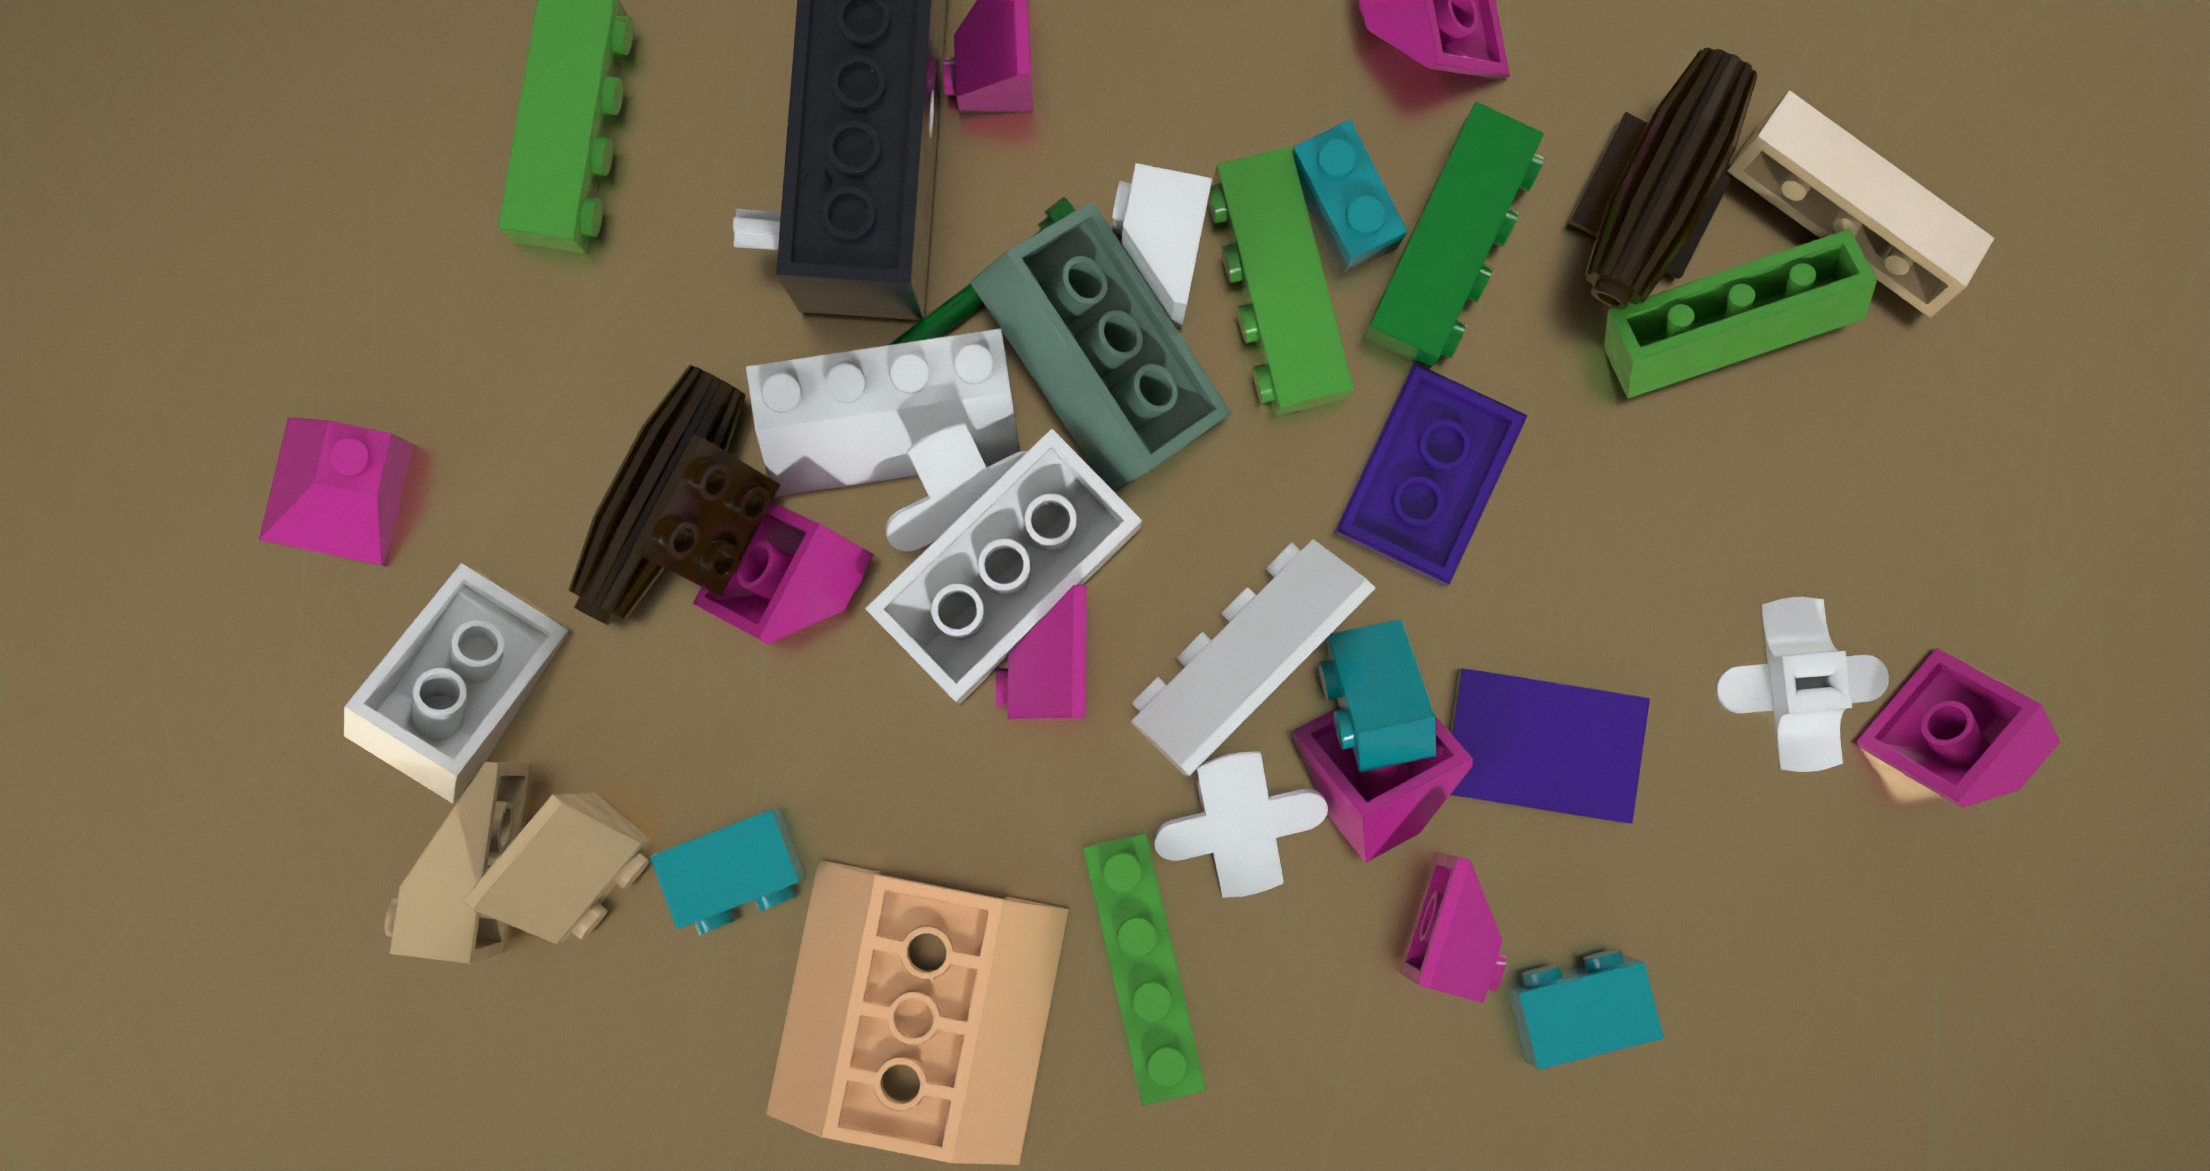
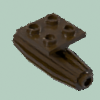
M1704 48L1703 51L1700 49L1652 113L1648 123L1628 112L1623 114L1568 222L1596 237L1585 278L1592 283V296L1600 302L1617 309H1626L1629 302L1637 305L1639 303L1642 304L1665 273L1677 279L1683 276L1733 177L1727 170L1731 166L1729 162L1735 152L1757 80V72L1752 69V65L1741 60L1739 56L1729 54L1725 50L1718 48L1716 50Z
M692 365L687 367L642 425L593 516L568 589L579 596L574 606L575 609L609 625L614 615L626 620L665 568L720 597L722 596L781 485L727 453L746 397L745 393Z

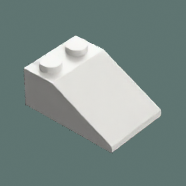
M461 563L344 706V736L444 799L454 803L495 749L564 642L569 630Z

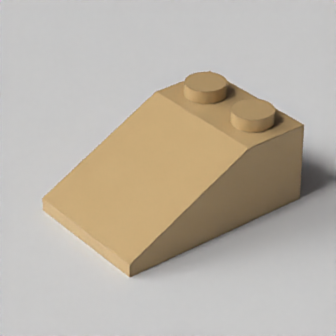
M485 761L399 886L398 897H393L388 904L384 928L386 936L392 937L390 954L467 964L503 954L507 924L472 910L462 900L521 832L530 770L529 763Z
M597 793L552 794L462 901L474 911L555 944L570 940L574 935L583 940L607 913V909L601 903L614 887L618 885L621 889L625 890L645 869L649 860L642 854L651 845L653 840Z

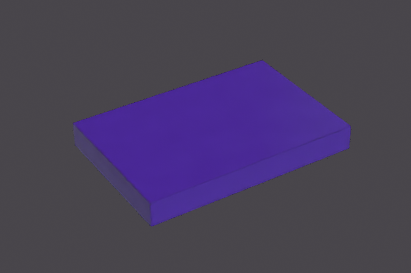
M1414 362L1408 371L1333 533L1444 586L1450 585L1528 415Z
M1461 668L1458 670L1449 732L1473 758V766L1450 795L1633 824L1650 698Z

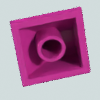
M977 0L953 35L954 57H943L945 95H956L960 115L1033 112L1028 0Z
M1358 0L1359 9L1365 19L1366 29L1425 67L1497 80L1510 76L1495 0Z
M288 417L259 540L386 566L414 444L392 433L329 420Z
M771 502L767 513L759 524L722 596L720 597L701 587L693 605L770 644L844 611L853 593L860 586L864 572L874 554L822 524Z
M1073 585L1008 654V668H996V706L1008 707L1007 719L1085 721L1087 585Z
M1936 648L1856 742L1863 750L1958 807L1963 808L2020 790L2057 747L2060 740L2042 704Z
M1340 707L1293 731V739L1314 785L1326 800L1328 806L1327 813L1330 819L1365 863L1420 834L1473 766V758L1436 716V757L1365 772H1359L1353 749H1341L1333 715L1334 711L1340 710Z
M1438 852L1400 974L1420 986L1484 1003L1487 990L1495 992L1504 974L1506 955L1499 953L1503 940L1471 861Z

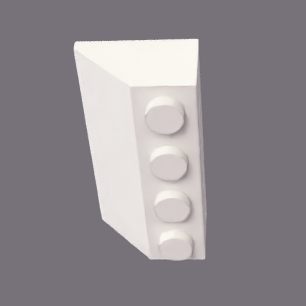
M1001 329L746 366L755 431L767 477L781 484L774 498L919 476L906 450L937 430L963 422L966 423L986 466L1020 452Z
M1051 429L865 609L955 702L961 704L1008 658V654L1073 585H1083L1141 529L1142 520Z
M1314 539L1302 550L1291 542L1266 568L1274 578L1258 595L1248 587L1243 590L1221 613L1230 623L1213 640L1202 632L1176 658L1185 668L1168 685L1157 677L1131 703L1140 712L1131 723L1184 776H1190L1376 589L1364 576Z

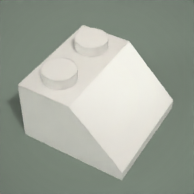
M1135 163L1132 183L1119 181L1112 219H1114L1112 231L1115 235L1122 236L1123 248L1175 327L1182 329L1212 178Z

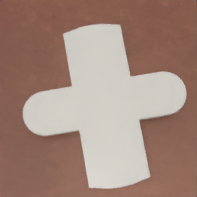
M965 422L942 428L922 438L906 451L928 496L896 511L888 519L885 533L889 543L897 550L909 552L918 550L936 541L1028 451L1017 452L986 467Z
M1790 597L1761 605L1768 664L1732 667L1723 672L1716 684V695L1720 704L1728 711L1738 714L1773 711L1781 770L1813 772L1843 764L1840 740V724L1843 712L1847 708H1852V703L1873 701L1884 694L1889 683V674L1886 666L1874 656H1846V651H1838L1834 647L1827 628L1824 599Z
M1260 751L1227 754L1202 763L1197 768L1199 780L1196 781L1202 813L1172 819L1163 823L1156 830L1153 838L1156 852L1162 858L1171 861H1180L1213 853L1222 898L1253 895L1283 884L1284 880L1276 838L1311 830L1321 824L1328 812L1324 796L1313 789H1299L1269 797Z

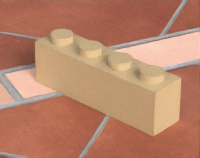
M1790 90L1757 126L1727 170V172L1819 238L1850 229L1877 280L1930 319L1967 287L1995 239Z

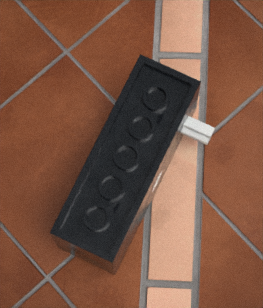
M797 0L781 212L736 209V218H733V245L739 248L778 250L776 275L799 312L912 320L924 319L947 0Z

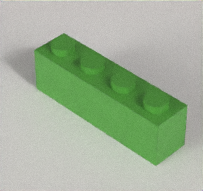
M537 0L498 229L513 243L587 254L589 237H596L600 231L603 208L602 201L596 199L600 175L607 176L612 163L613 144L611 138L606 137L610 115H618L622 104L623 82L620 77H617L620 55L629 54L633 40V20L631 17H627V13L619 0Z
M1291 146L1217 164L1214 185L1210 187L1208 204L1214 223L1224 221L1230 244L1222 246V257L1229 282L1240 281L1245 305L1237 306V314L1245 343L1255 341L1261 365L1254 366L1252 370L1261 404L1271 401L1274 416L1278 417L1347 400L1354 387Z
M1847 229L1648 296L1642 304L1629 303L1626 309H1609L1604 350L1627 399L1864 320L1877 278L1852 231Z
M1143 831L1083 845L1142 1106L1206 1091L1147 833Z

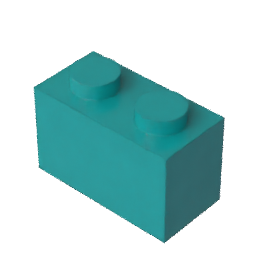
M1351 119L1293 147L1292 153L1305 203L1342 275L1398 249L1408 231Z
M1402 619L1331 633L1327 637L1328 661L1319 662L1321 684L1326 700L1335 698L1338 700L1340 710L1333 713L1338 741L1341 749H1353L1359 772L1436 757L1435 714Z
M780 808L765 811L650 856L676 929L694 923L698 935L734 922L735 919L731 909L755 900L758 910L762 911L795 898L791 885L806 880Z
M1610 950L1584 957L1586 968L1561 974L1559 965H1550L1523 972L1521 975L1524 983L1509 986L1507 990L1525 1061L1537 1070L1664 1039L1643 961L1631 957L1623 958L1621 950Z

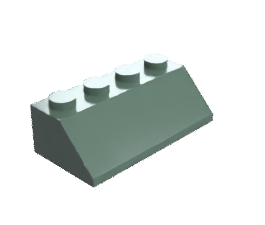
M1093 201L1006 251L970 281L1095 473L1114 492L1147 473L1231 414L1228 406Z

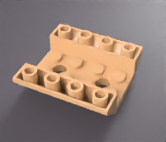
M818 860L766 1115L822 1138L949 1163L1019 1165L1069 908L1008 896L1002 899L881 875L882 872ZM931 933L938 936L945 945V961L935 970H921L910 959V943L920 934ZM907 1065L917 1073L920 1080V1089L913 1098L900 1101L893 1099L886 1093L883 1086V1075L889 1067Z

